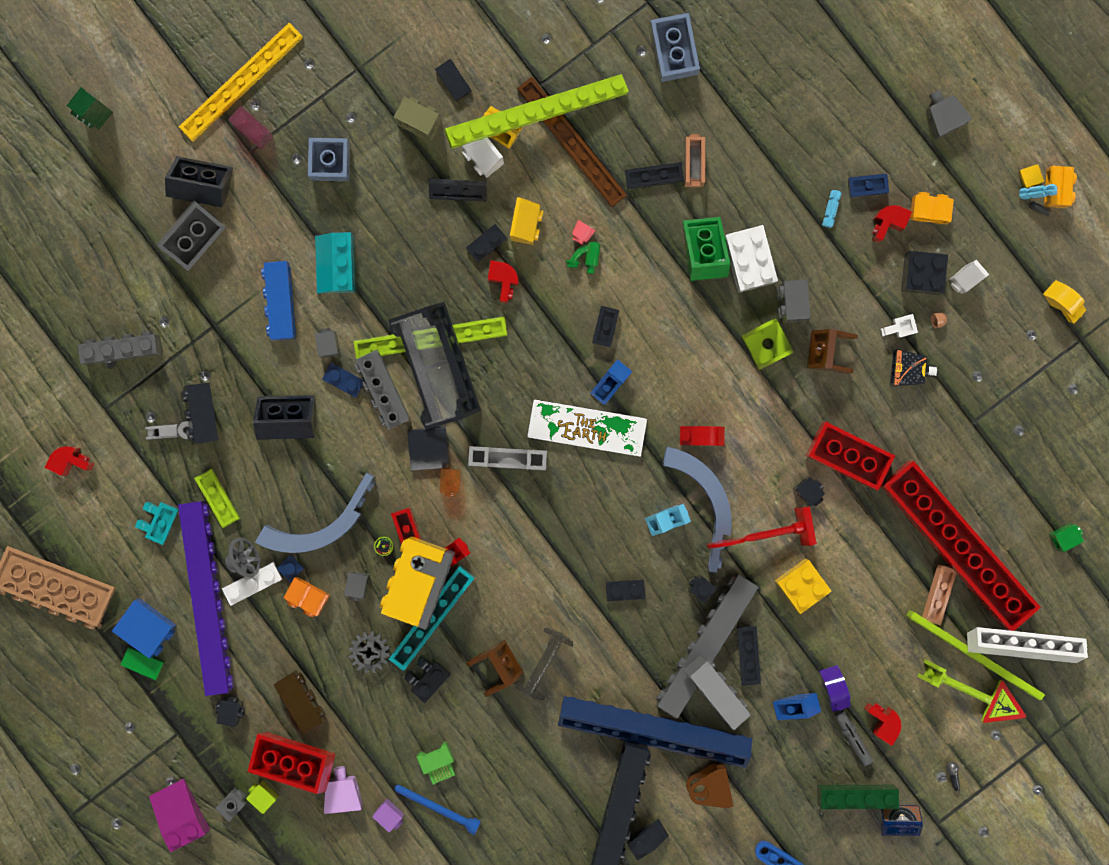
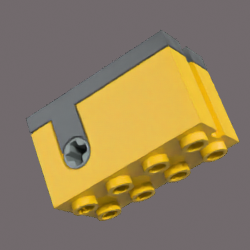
M410 537L403 541L400 552H403L402 556L394 564L393 570L396 571L395 575L389 579L386 587L389 590L388 595L383 596L379 607L382 608L381 614L426 630L431 622L455 552L415 537ZM419 558H421V562L424 563L421 566H418V561H416Z

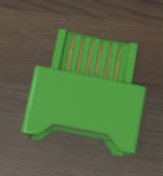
M447 741L442 744L441 748L428 754L420 752L416 756L423 774H429L433 785L456 774L452 766L454 756Z

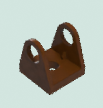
M833 329L812 330L807 368L853 374L854 369L833 365L836 338L858 339V335Z
M505 640L466 662L467 667L489 657L502 679L501 682L483 693L485 697L512 685L524 673Z
M713 762L687 779L686 788L691 800L695 804L720 808L734 807L727 771L723 763ZM701 778L690 786V783L693 779ZM699 785L705 786V788L703 789V791H701V792H694V789H695L697 786H699ZM695 797L705 798V799H704V800H698V799H696Z

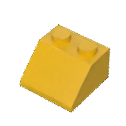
M517 197L510 232L511 241L531 245L534 244V240L538 241L540 229H537L538 221L541 222L543 217V210H540V204Z

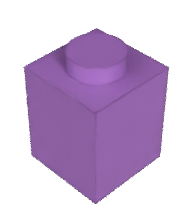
M386 799L374 812L372 818L390 832L393 828L397 830L403 823L404 813Z

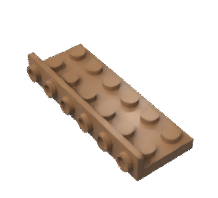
M7 546L0 560V594L5 595L7 592L12 594L11 598L23 602L24 599L31 601L29 605L38 609L44 606L49 608L48 613L56 616L62 613L66 615L65 619L74 623L80 620L84 622L83 626L92 630L95 627L101 628L102 625L100 623L115 592V587Z

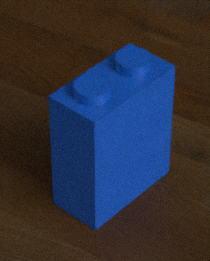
M139 598L133 601L112 632L143 655L151 658L154 655L158 656L164 649L162 645L165 640L169 641L175 634L173 629L176 627V624Z

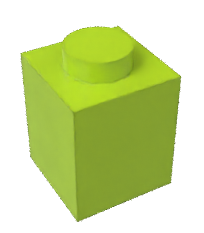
M262 780L259 785L255 782L248 790L250 795L246 799L264 814L277 800L279 795Z

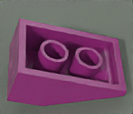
M184 778L149 796L161 835L170 853L204 836L210 830Z

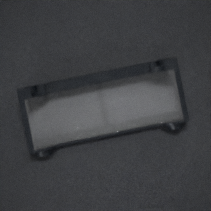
M445 301L388 320L391 333L396 337L401 336L425 407L420 419L425 430L464 419L481 411Z

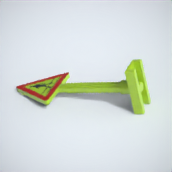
M926 659L923 663L927 664L928 667L924 675L918 673L917 677L938 688L940 684H947L988 704L981 722L989 723L1026 718L1025 713L1004 681L999 680L993 695L989 696L948 677L946 669Z

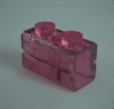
M242 106L229 118V121L260 150L273 137L271 132Z

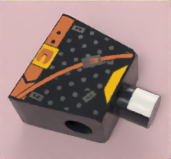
M900 349L893 350L890 387L925 384L926 377H936L937 367L927 365L926 356Z

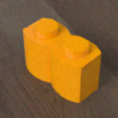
M918 192V195L912 197L910 220L949 224L952 220L954 199L944 194H938L937 197L930 196V193Z

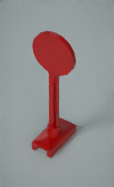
M810 506L794 508L797 522L792 523L790 526L751 533L741 538L706 544L707 548L726 547L746 541L753 542L791 533L799 534L801 546L817 545Z

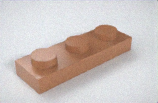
M939 564L937 565L922 617L931 623L941 626L956 572L952 568Z

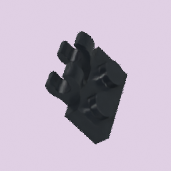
M422 657L417 665L426 671L425 675L419 679L414 673L409 671L404 679L414 686L411 692L426 703L448 679L451 673L437 661L432 665L427 659Z

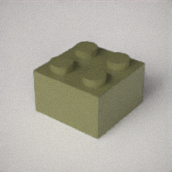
M404 97L394 115L397 125L432 142L442 123L439 114H437L438 111L431 106L426 108L420 105L421 102L413 97H410V99Z

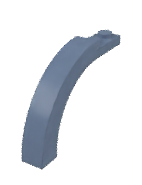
M666 447L663 466L675 468L688 474L703 488L710 500L714 514L712 542L725 540L723 534L731 536L732 520L730 505L717 477L704 463L692 455L678 449ZM724 547L711 548L708 571L717 572L718 568L721 569L722 557L719 556L720 550H724Z
M366 473L344 512L328 527L310 534H290L265 525L255 543L275 551L299 553L312 551L335 542L344 536L363 514L356 509L363 506L366 500L364 495L374 487L376 483L373 481L375 476Z

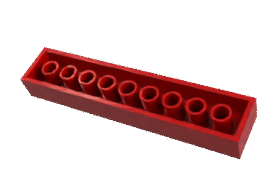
M907 461L881 484L880 487L945 562L954 569L958 577L1005 630L1015 631L1041 608L914 461Z

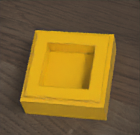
M1038 164L1018 171L1024 188L1044 183Z

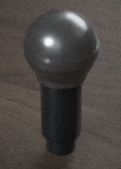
M951 761L947 763L946 771L951 777L954 791H959V765Z

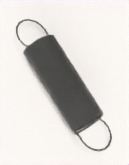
M1034 201L1030 204L1031 209L1046 216L1052 211Z

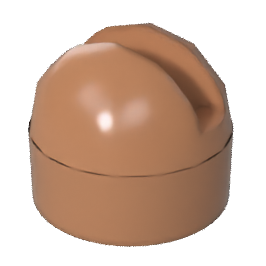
M940 312L933 313L931 315L932 326L935 329L943 327L947 323L946 315Z

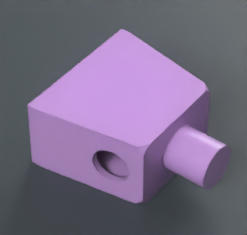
M345 766L335 767V778L329 779L325 792L324 814L361 810L363 801L356 777H346Z

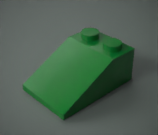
M721 217L684 220L683 231L690 281L728 277L730 259Z

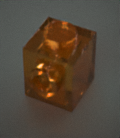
M441 469L440 492L444 493V496L456 497V493H460L461 470Z

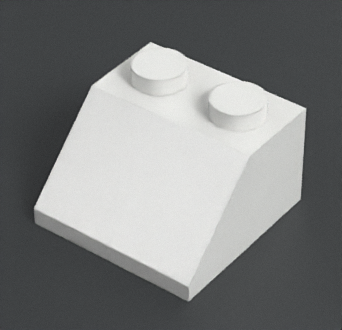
M488 138L462 146V154L468 161L472 160L474 162V169L480 176L483 174L487 178L504 164L503 156Z

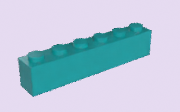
M460 565L442 588L427 629L413 626L389 660L404 671L476 576Z

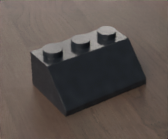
M177 156L165 176V195L174 199L191 202L195 200L197 203L222 207L228 196L233 167Z
M210 383L184 386L183 391H181V400L186 405L184 419L186 422L188 421L189 429H187L188 441H191L192 445L218 441Z
M315 395L257 397L253 419L256 440L314 438L316 427Z

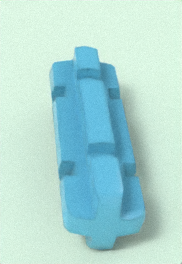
M1055 184L1030 187L1029 189L1022 188L1019 191V197L1024 200L1030 199V197L1052 196L1058 193V188Z
M832 190L830 193V200L825 212L826 217L822 223L825 227H833L835 221L833 218L836 217L839 205L838 200H840L842 194L840 191Z

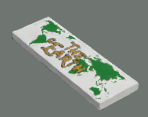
M534 400L528 437L641 457L647 419Z

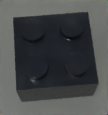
M908 251L905 253L901 292L931 295L945 293L948 254Z

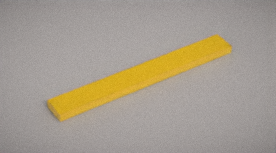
M288 23L190 115L179 128L194 142L303 39V36Z

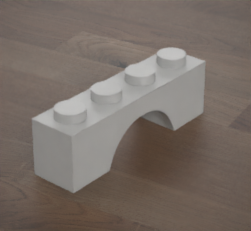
M469 446L468 466L546 470L547 451Z

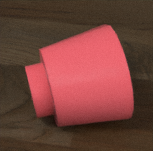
M577 220L572 232L574 235L572 239L580 244H583V242L587 243L596 230Z

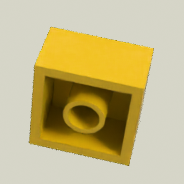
M808 559L802 560L775 580L778 587L799 614L832 592Z

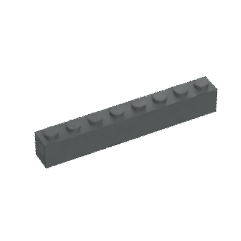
M736 574L735 577L733 575L730 577L726 584L729 587L725 593L721 592L716 602L718 604L716 608H711L706 618L708 621L705 625L702 624L696 633L698 637L695 642L691 641L686 649L688 651L685 658H680L676 665L677 671L675 674L671 673L666 681V684H668L664 691L661 690L656 697L657 706L675 718L679 717L696 689V686L683 670L699 656H702L705 660L709 658L713 662L758 589V586L739 574Z

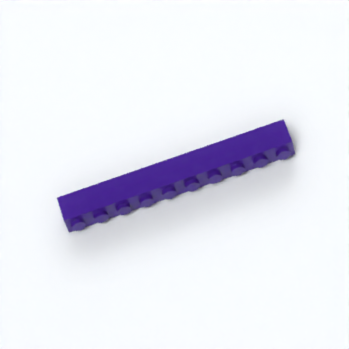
M205 501L179 504L178 508L205 696L229 693L232 687H234V678L230 676L231 658L227 656L229 642L228 638H225L224 635L226 622L224 618L222 619L221 614L223 602L221 599L219 600L218 592H220L221 587L219 580L216 579L218 566L213 558L215 545L213 542L211 543L210 537L213 532L212 525L208 523L210 509Z

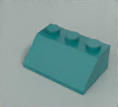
M351 232L315 236L317 294L355 293L354 235Z

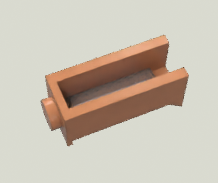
M691 134L685 139L684 187H703L705 184V137H701L699 134Z

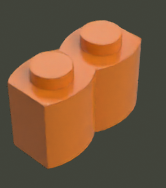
M295 577L284 599L287 600L286 604L293 608L298 606L304 610V614L313 617L314 615H320L330 595L303 579Z

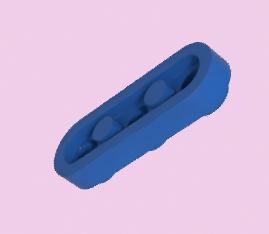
M760 841L755 846L757 858L767 865H804L768 841ZM763 847L768 849L766 853L761 852ZM779 858L784 859L782 863L777 862Z

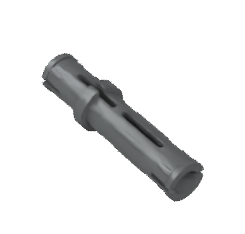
M844 710L837 712L834 718L842 729L841 733L847 737L862 765H869L873 762V758L857 734L856 726L850 722Z

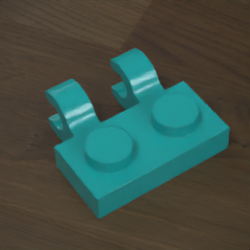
M145 502L143 510L155 514L151 524L141 519L137 520L135 527L147 532L145 538L164 545L179 509L160 502L159 506Z

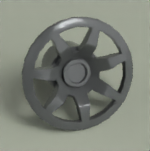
M240 537L230 543L228 555L225 558L227 568L231 572H237L246 578L257 575L261 561L255 546L249 540ZM236 542H238L239 548L234 547ZM243 542H245L246 544L249 545V547H248L245 551H244V547H245V546H244V543H243ZM252 550L254 551L256 557H249V554L252 552ZM250 562H257L256 569ZM247 568L252 572V574L246 573Z

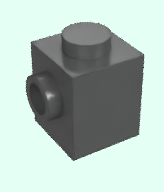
M234 788L215 809L226 820L230 821L248 802L246 799L247 795L242 790Z

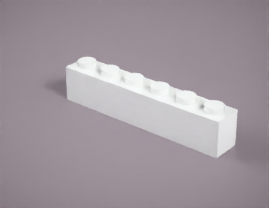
M979 627L967 633L968 652L1077 663L1088 658L1087 641L1082 638Z

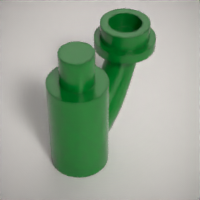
M587 242V244L580 246L571 256L570 260L565 261L567 263L566 267L578 268L580 262L577 260L582 254L586 253L585 266H588L587 273L594 274L595 267H598L601 244Z

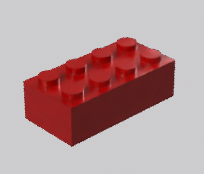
M826 421L821 423L805 455L872 490H879L895 458V455Z
M269 732L259 733L256 736L247 772L319 794L327 790L336 753Z

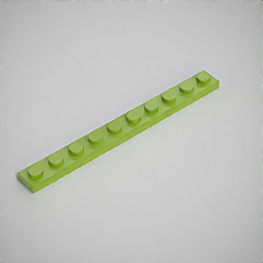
M622 74L445 128L444 133L450 148L453 149L626 95L629 90Z

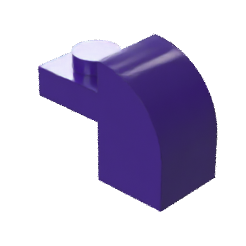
M838 665L819 671L832 712L850 707V694Z

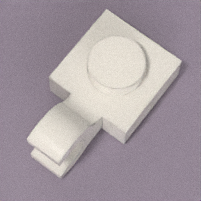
M913 314L893 319L894 325L880 329L882 336L896 333L897 338L918 333Z

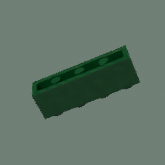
M894 784L817 785V804L821 809H899V789Z

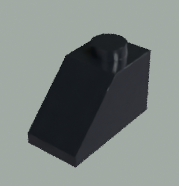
M657 819L631 835L627 845L638 861L653 852L669 834L661 821Z

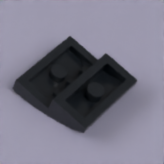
M446 426L427 430L425 428L408 429L411 471L449 468Z

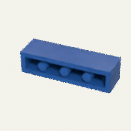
M288 261L264 263L261 274L266 284V287H263L264 299H267V306H265V316L269 320V325H266L267 336L273 341L296 339L290 263Z

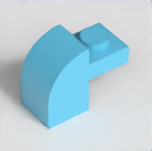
M684 504L670 507L645 518L652 536L691 522Z

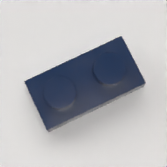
M887 173L848 178L850 198L889 193Z
M330 363L322 380L357 398L362 389L364 381L333 363Z

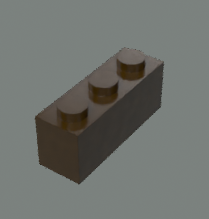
M295 670L273 685L304 734L323 723L326 719L324 717L326 713L322 706H318L315 702L316 697L313 691L307 689L304 684L306 680L302 673H298Z

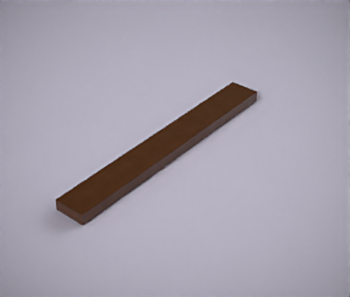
M533 77L517 88L527 103L548 97ZM563 115L542 121L611 208L627 197L626 193Z

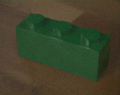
M82 87L79 88L66 105L72 110L70 112L71 115L91 129L94 126L100 130L113 113V111Z

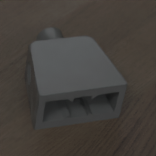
M940 90L929 95L933 106L926 110V115L935 140L972 120L969 113L954 95L944 99Z

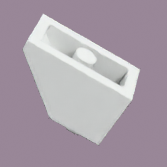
M975 260L965 265L949 280L952 283L951 287L956 292L963 294L989 274Z

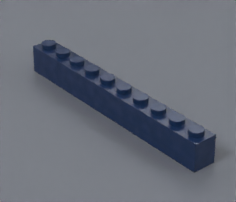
M564 696L558 726L744 768L747 767L751 758L752 738L744 735H735L722 730L717 731L705 726L699 727L687 722H677L669 718L637 713L630 709L624 710L615 708L612 705L597 704L594 701H584L575 697Z

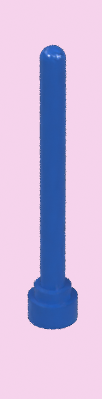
M401 785L395 786L397 793L464 825L465 829L468 830L467 832L475 835L481 822L476 818L467 819Z

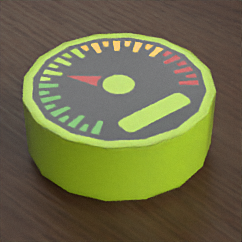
M384 536L376 540L374 548L377 554L386 556L393 551L394 544L389 537Z

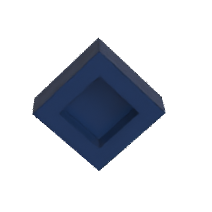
M290 555L277 570L292 582L305 567Z

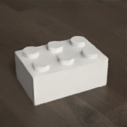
M763 225L725 235L730 265L738 293L775 284L778 281Z

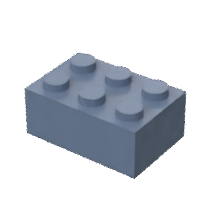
M689 13L651 20L650 32L660 82L698 75L700 67Z

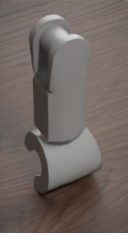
M188 421L182 422L180 425L145 427L148 435L146 439L176 438L180 436L188 439ZM155 429H159V436H155Z

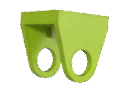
M776 318L741 336L759 370L794 352ZM764 339L772 341L773 346L771 349L767 350L763 347L762 342Z

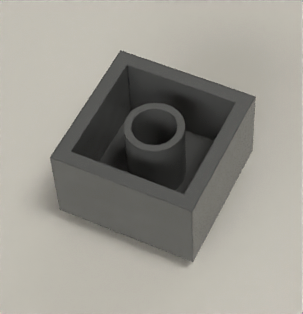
M808 279L782 282L779 288H776V298L780 300L777 315L778 319H781V323L805 322L810 319Z

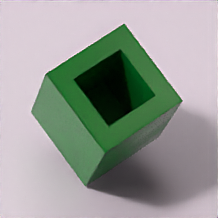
M1067 524L1049 534L1057 551L1065 552L1084 542L1082 538L1083 532L1076 524Z

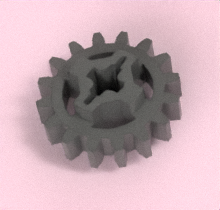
M364 631L363 637L360 634L356 636L358 641H351L354 647L349 648V651L353 652L349 658H354L355 661L352 665L358 664L359 671L365 668V673H368L369 669L375 673L376 667L381 670L383 669L382 663H388L385 657L391 656V653L387 652L391 647L390 645H385L387 638L380 639L381 633L375 636V631H372L370 635H368L367 631ZM368 639L365 646H359L362 641ZM378 642L382 649H379L375 643ZM369 647L374 652L371 656H368V652H365ZM358 655H361V657L364 659V662H362L359 659ZM374 658H381L380 661L372 664Z

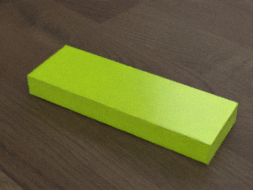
M213 469L194 478L222 528L240 519Z

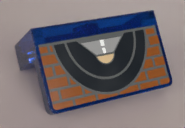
M899 805V809H881L883 819L880 828L881 836H920L923 822L918 805Z

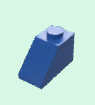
M617 360L590 394L605 405L633 371Z
M817 693L799 694L773 701L777 720L806 719L821 712Z

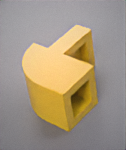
M1057 280L1043 293L1048 303L1061 310L1068 322L1075 324L1086 312V308L1083 305L1084 299L1075 290Z

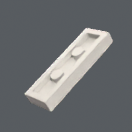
M275 562L259 569L258 574L254 577H244L222 588L231 606L283 578L277 570Z

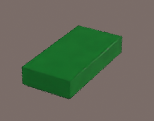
M128 647L121 666L157 680L165 662L155 657L148 658L138 650Z

